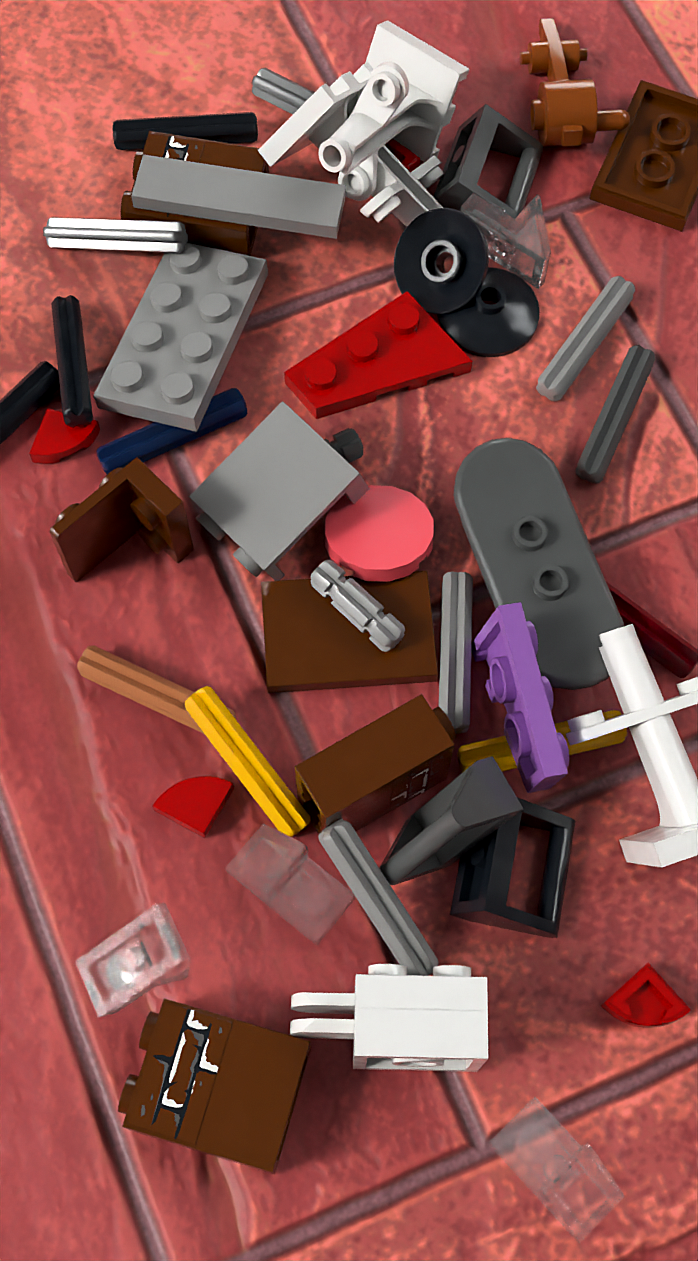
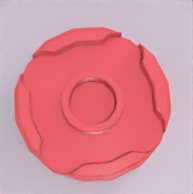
M370 485L368 486L369 490L355 504L345 495L341 497L331 507L325 518V547L331 560L341 568L343 565L346 569L353 571V577L364 581L390 582L409 576L419 568V563L425 559L426 555L427 558L429 557L433 549L434 519L426 504L411 492L393 486Z

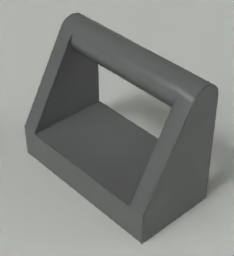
M485 104L459 126L443 169L444 174L440 177L433 197L443 208L463 212L476 222L506 230H515L518 227L544 147L538 140ZM489 150L520 158L505 203L477 185Z
M491 756L477 760L405 821L379 868L390 885H396L451 866L523 810L521 803L494 757Z

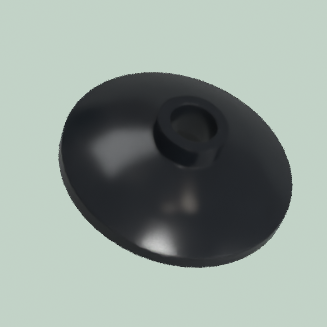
M450 208L432 209L416 217L402 233L394 256V274L401 293L403 294L408 291L428 313L433 314L450 313L467 305L481 289L489 265L488 245L479 225L465 213ZM452 254L453 265L447 273L444 269V261Z
M488 267L481 289L467 305L450 313L437 314L440 327L463 351L480 357H500L519 350L529 342L537 329L540 310L534 291L523 279L509 271ZM483 301H493L496 302V304L489 305L484 303Z

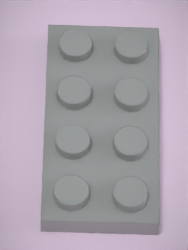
M186 243L184 251L181 253H164L94 393L97 408L197 432L268 276L267 260Z

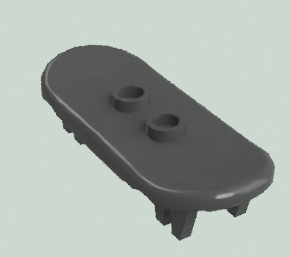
M513 438L492 439L477 446L463 459L456 473L453 497L462 526L495 609L499 605L521 602L526 621L533 623L537 633L538 651L536 659L541 676L547 677L551 687L577 690L592 687L607 680L610 676L599 650V647H602L599 635L625 625L556 465L540 448L524 440Z

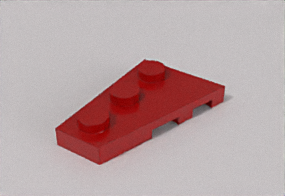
M406 291L285 371L284 379L288 388L316 419L375 402L380 394L407 387L409 391L427 386L428 380L452 373L453 377L470 373L473 361L413 296Z

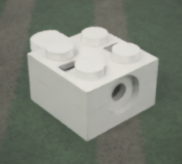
M374 964L368 966V974H356L354 993L302 992L291 996V1009L294 1011L354 1014V1019L307 1018L296 1019L290 1022V1035L293 1037L354 1039L353 1069L477 1072L488 1060L487 977H471V968L467 966L433 967V976L407 975V967L404 965Z

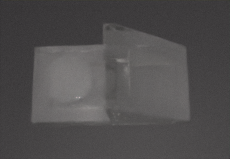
M473 193L463 203L460 212L470 216L483 231L488 245L489 258L539 290L545 282L551 255L540 196L537 194L514 219L507 215L504 209L497 204L488 203Z
M264 823L225 868L227 873L315 945L321 942L355 900L353 892L308 857V847L305 844Z
M162 902L152 906L75 962L97 1015L100 1018L116 1014L158 985L184 980L189 976L191 958L166 903Z
M533 1097L488 1142L578 1243H581L625 1196L594 1149L588 1143L580 1145L536 1097Z

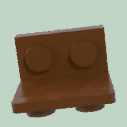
M137 457L124 468L119 467L108 473L101 481L99 488L83 502L72 504L63 510L56 519L55 525L49 531L67 574L75 582L82 579L137 532L155 553L160 554L164 550L177 563L181 562L194 550L183 501Z

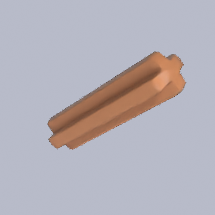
M88 646L84 650L77 664V669L82 677L204 734L185 709V701L194 693L193 691L97 646ZM227 708L233 715V717L236 719L235 712L232 709Z

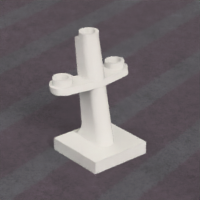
M388 20L378 24L365 62H369L374 70L350 117L328 140L320 145L318 152L319 160L326 170L334 173L339 172L338 184L346 185V197L356 201L366 200L374 192L377 182L378 150L392 138L420 157V160L424 162L434 155L438 156L440 149L436 147L442 128L450 124L456 108L452 100L460 81L467 78L470 70Z
M369 62L363 64L354 74L349 71L341 75L330 87L327 84L322 85L265 142L258 152L270 167L312 143L319 148L324 141L328 140L350 117L374 70ZM385 145L378 150L376 188L371 194L373 198L360 209V212L367 218L373 216L377 223L392 213L404 225L408 226L416 217L424 212L443 208L426 190L444 174L439 167L442 162L434 155L410 173Z
M630 624L600 634L602 647H599L624 714L605 720L602 710H597L567 720L571 732L566 733L570 745L629 727L658 804L660 824L657 827L619 840L626 862L665 867L698 855V779L670 713L698 704V677L676 684L680 695L664 700L637 637L634 625Z

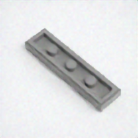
M143 154L131 197L134 208L337 239L346 198V185Z

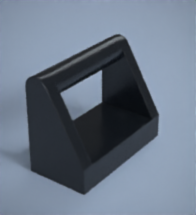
M518 798L523 810L460 858L450 915L470 922L547 938H557L576 821L560 813ZM520 825L550 831L537 916L506 905Z

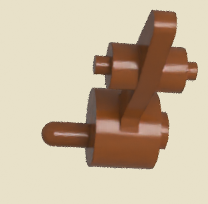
M554 18L540 19V41L529 42L527 52H520V65H528L529 74L547 73L548 81L540 83L537 99H532L530 104L531 128L533 131L538 130L539 140L543 147L592 144L597 131L625 129L630 123V115L627 111L623 109L598 111L596 88L592 79H568L567 72L578 71L580 61H587V48L580 49L578 39L560 40Z

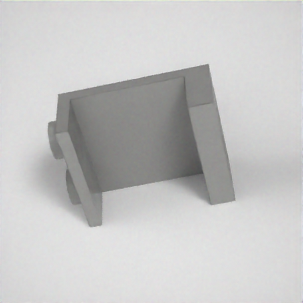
M282 401L189 497L203 510L196 519L218 541L228 534L240 546L232 555L257 578L264 570L275 581H280L285 574L275 564L343 495L355 504L369 490V487L361 474Z

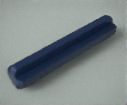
M237 388L228 389L212 397L197 432L154 422L100 446L96 450L99 463L106 474L116 468H124L136 457L144 463L244 418L248 414L245 399Z

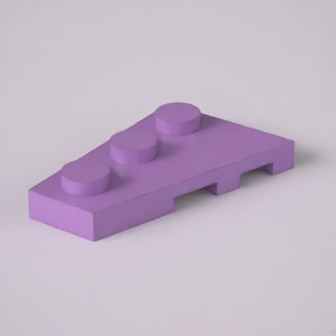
M519 602L499 605L471 643V652L475 662L486 660L488 663L490 679L486 681L485 687L492 703H504L508 713L504 719V735L526 791L531 793L550 789L568 774L569 749L564 736L556 732L551 714L554 702L552 687L547 677L541 676L536 659L538 638L535 627L531 621H526L522 604Z

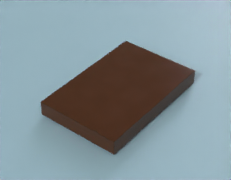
M641 80L627 109L630 115V123L625 129L617 131L593 184L589 199L683 232L698 196V99Z
M416 571L407 577L390 582L364 581L353 576H344L346 580L353 578L384 607L382 610L384 615L391 613L404 625V637L388 652L381 651L369 639L371 635L368 631L362 633L331 604L333 601L331 596L324 598L312 587L311 579L261 582L268 693L437 682L438 668L427 571Z

